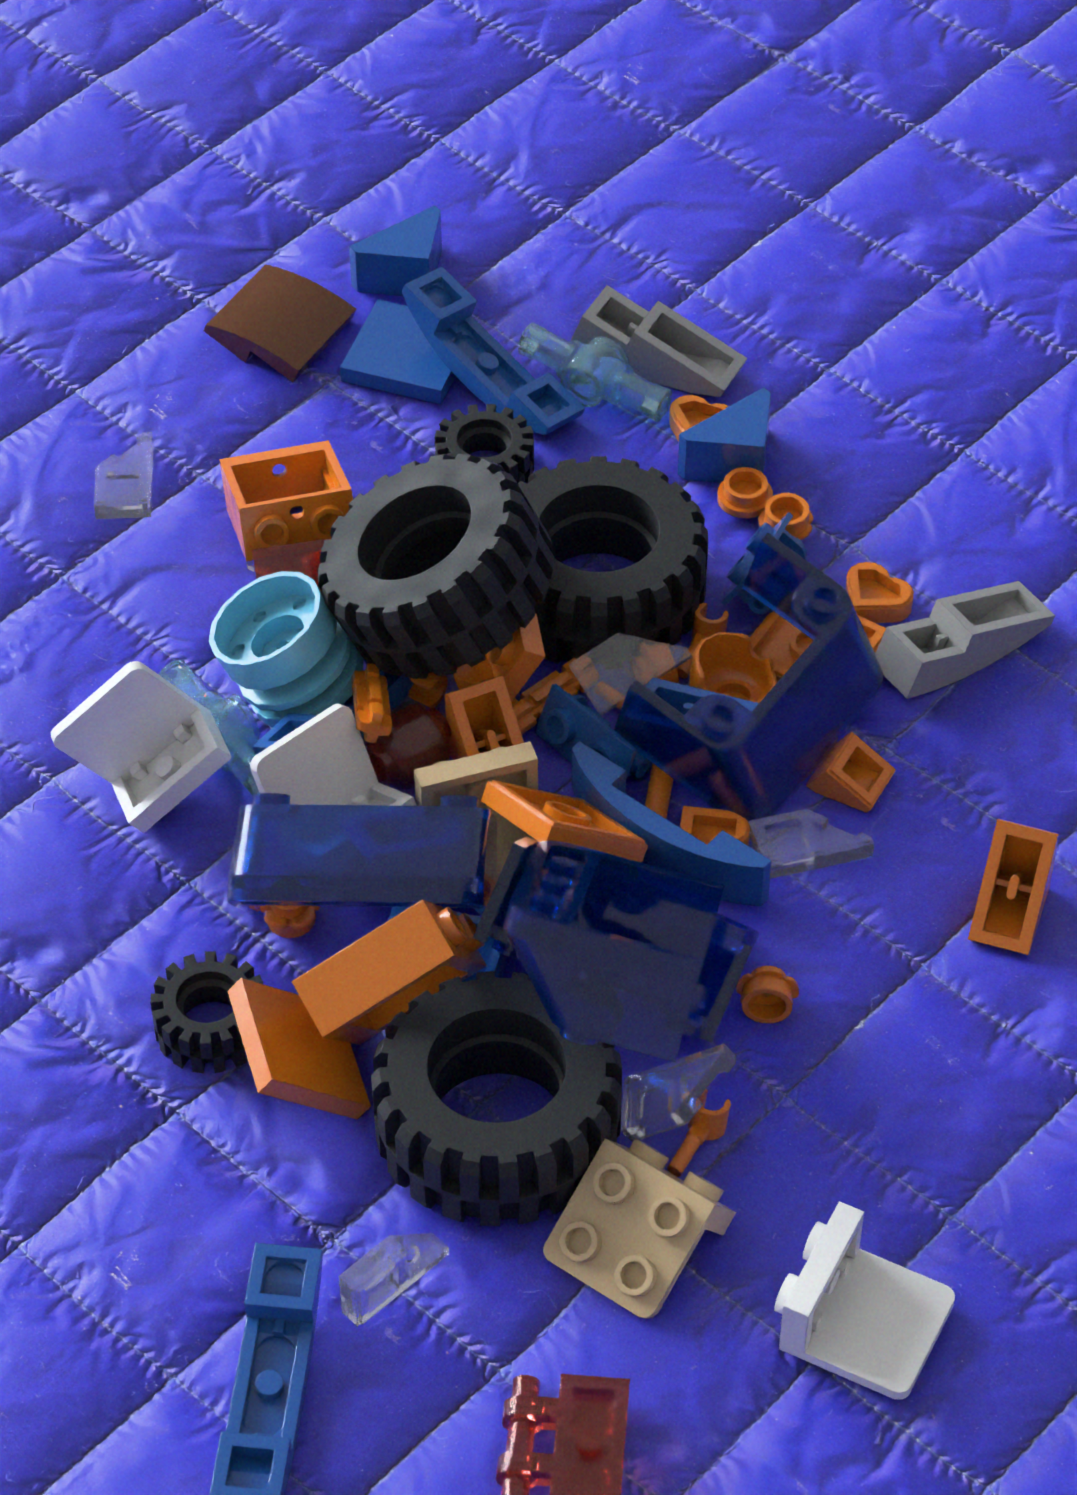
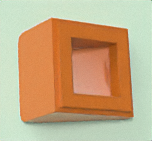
M850 732L827 751L806 786L817 794L867 813L878 800L896 769L856 734Z

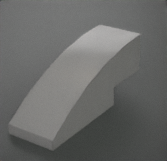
M608 285L605 286L584 313L570 343L599 360L631 375L662 386L716 397L722 396L748 359L660 301H657L648 312Z
M1020 581L940 598L936 600L928 618L886 627L872 664L907 699L964 679L993 664L1050 626L1055 615Z

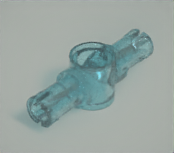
M535 322L530 323L519 340L520 348L518 349L519 354L532 360L534 359L555 370L556 376L561 380V384L583 406L594 407L602 400L612 405L620 402L656 422L660 421L666 414L671 403L672 390L633 373V367L629 365V359L625 351L612 339L602 336L593 338L588 344L578 339H573L570 342Z
M175 660L167 664L159 672V675L211 711L232 756L221 769L226 772L232 771L256 802L263 803L250 769L251 761L256 755L252 746L259 741L260 733L256 719L248 705L239 695L232 694L224 699L219 692L208 690L184 660Z

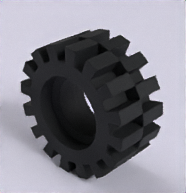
M477 404L468 406L467 415H464L457 409L451 413V421L446 418L439 424L440 431L436 430L435 455L446 454L455 459L458 454L470 455L477 451H494L500 454L492 457H480V459L490 460L502 466L506 473L513 476L517 484L521 481L528 483V477L534 471V439L532 427H527V420L522 415L514 418V410L507 407L503 409L501 414L496 413V404H486V411L478 412Z
M216 951L205 952V962L200 963L196 962L194 954L183 957L185 968L182 970L173 962L165 968L167 979L158 976L154 983L155 994L151 993L150 1000L156 1041H159L162 1053L165 1057L172 1054L173 1064L181 1068L190 1059L192 1071L197 1073H204L205 1063H214L215 1073L226 1071L225 1060L232 1059L236 1068L246 1063L245 1048L234 1012L224 1019L210 1023L193 1021L186 1017V1013L193 1007L206 1002H221L232 1006L228 990L240 978L263 984L260 975H254V967L247 961L238 968L237 956L229 953L226 954L223 963L217 962Z

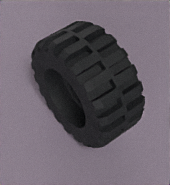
M446 454L430 456L429 462L421 464L413 461L401 466L402 471L391 477L387 474L373 482L375 486L365 495L359 493L349 503L348 513L344 517L338 516L331 527V540L324 541L320 554L321 564H319L318 586L322 591L325 604L361 656L369 664H375L380 671L396 676L403 674L405 677L413 679H427L428 674L432 672L442 677L457 673V667L464 664L473 667L486 660L485 654L498 647L502 650L513 641L512 634L519 627H527L535 617L534 606L536 603L543 604L550 584L548 579L552 578L554 567L553 544L548 532L511 474L506 473L502 466L493 461L467 454H458L455 459Z
M591 456L589 462L576 463L575 458L560 461L557 464V468L550 471L545 466L528 477V484L523 481L518 483L548 532L553 544L554 567L552 578L548 579L550 583L543 604L536 603L534 606L545 652L544 659L559 664L561 660L570 661L573 658L581 660L584 657H589L595 665H606V670L621 669L624 666V662L641 656L639 646L642 643L653 646L664 642L670 649L681 641L682 634L685 635L693 628L695 611L699 608V604L704 603L706 596L708 530L704 527L705 518L699 506L694 501H691V495L676 481L670 485L668 483L669 478L663 472L653 467L646 471L640 468L637 461L622 458L621 463L607 462L606 456ZM606 553L629 559L635 564L615 571L590 572L572 568L561 562L582 554Z
M495 971L477 972L475 980L462 982L458 976L440 983L439 992L433 995L426 990L408 1003L409 1015L401 1011L394 1016L385 1028L386 1038L377 1044L373 1057L374 1073L371 1075L376 1142L380 1156L387 1160L388 1172L398 1185L404 1188L410 1185L411 1198L429 1209L438 1204L442 1206L444 1217L464 1222L466 1216L480 1218L481 1226H500V1219L517 1218L518 1225L539 1220V1212L550 1209L552 1214L564 1210L604 1139L606 1138L617 1143V1137L620 1136L622 1064L620 1053L614 1049L615 1038L607 1024L600 1019L596 1021V1011L580 997L577 996L572 1001L569 1000L568 989L549 980L546 981L544 986L534 983L533 976L530 974L513 972L512 978L495 977ZM497 1073L517 1075L532 1080L545 1088L554 1097L545 1107L530 1116L515 1121L499 1123L467 1118L453 1111L441 1101L458 1084L473 1077Z

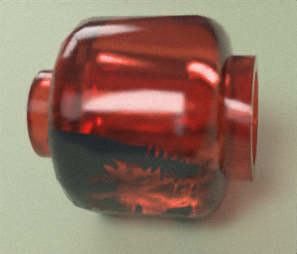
M406 701L390 710L392 731L389 736H378L376 743L364 741L378 782L386 786L393 785L403 790L415 787L414 769L449 760L450 746L448 739L451 737V728L445 717L437 709L430 708L427 710L424 706L414 701Z

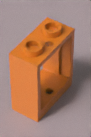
M329 440L219 459L227 512L246 561L322 548L324 541L331 540L332 538L330 536L332 525L338 516L344 517L348 513L349 503L353 500L352 489ZM282 464L285 466L284 471L280 474L272 472L275 465ZM301 506L303 508L301 513L290 514V510L293 507Z
M422 899L291 982L323 1038L360 1045L383 1031L394 1016L401 1011L408 1015V1003L426 990L433 995L439 992L440 983L458 976L463 981L486 967L487 965L478 951L485 943L478 928L466 913L458 916L456 911H453L450 907L445 908Z

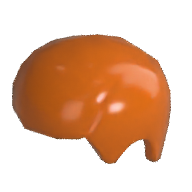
M715 633L703 638L693 653L689 671V686L761 703L762 714L771 707L779 687L775 671L773 670V659L771 657L766 659L758 657L752 649L751 638L745 634Z

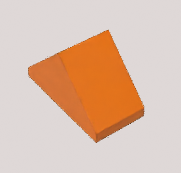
M503 675L445 694L447 751L453 760L488 752L498 747H509L524 743Z
M997 819L968 940L1029 955L1050 888L1059 838L1058 833Z

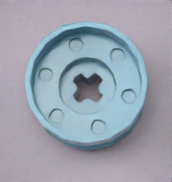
M281 571L259 577L240 588L222 605L211 624L209 643L215 657L231 680L239 685L243 697L251 704L258 718L272 728L288 713L318 715L334 704L343 705L353 695L351 682L353 672L355 670L363 671L364 658L325 604L322 591L316 582L301 572Z

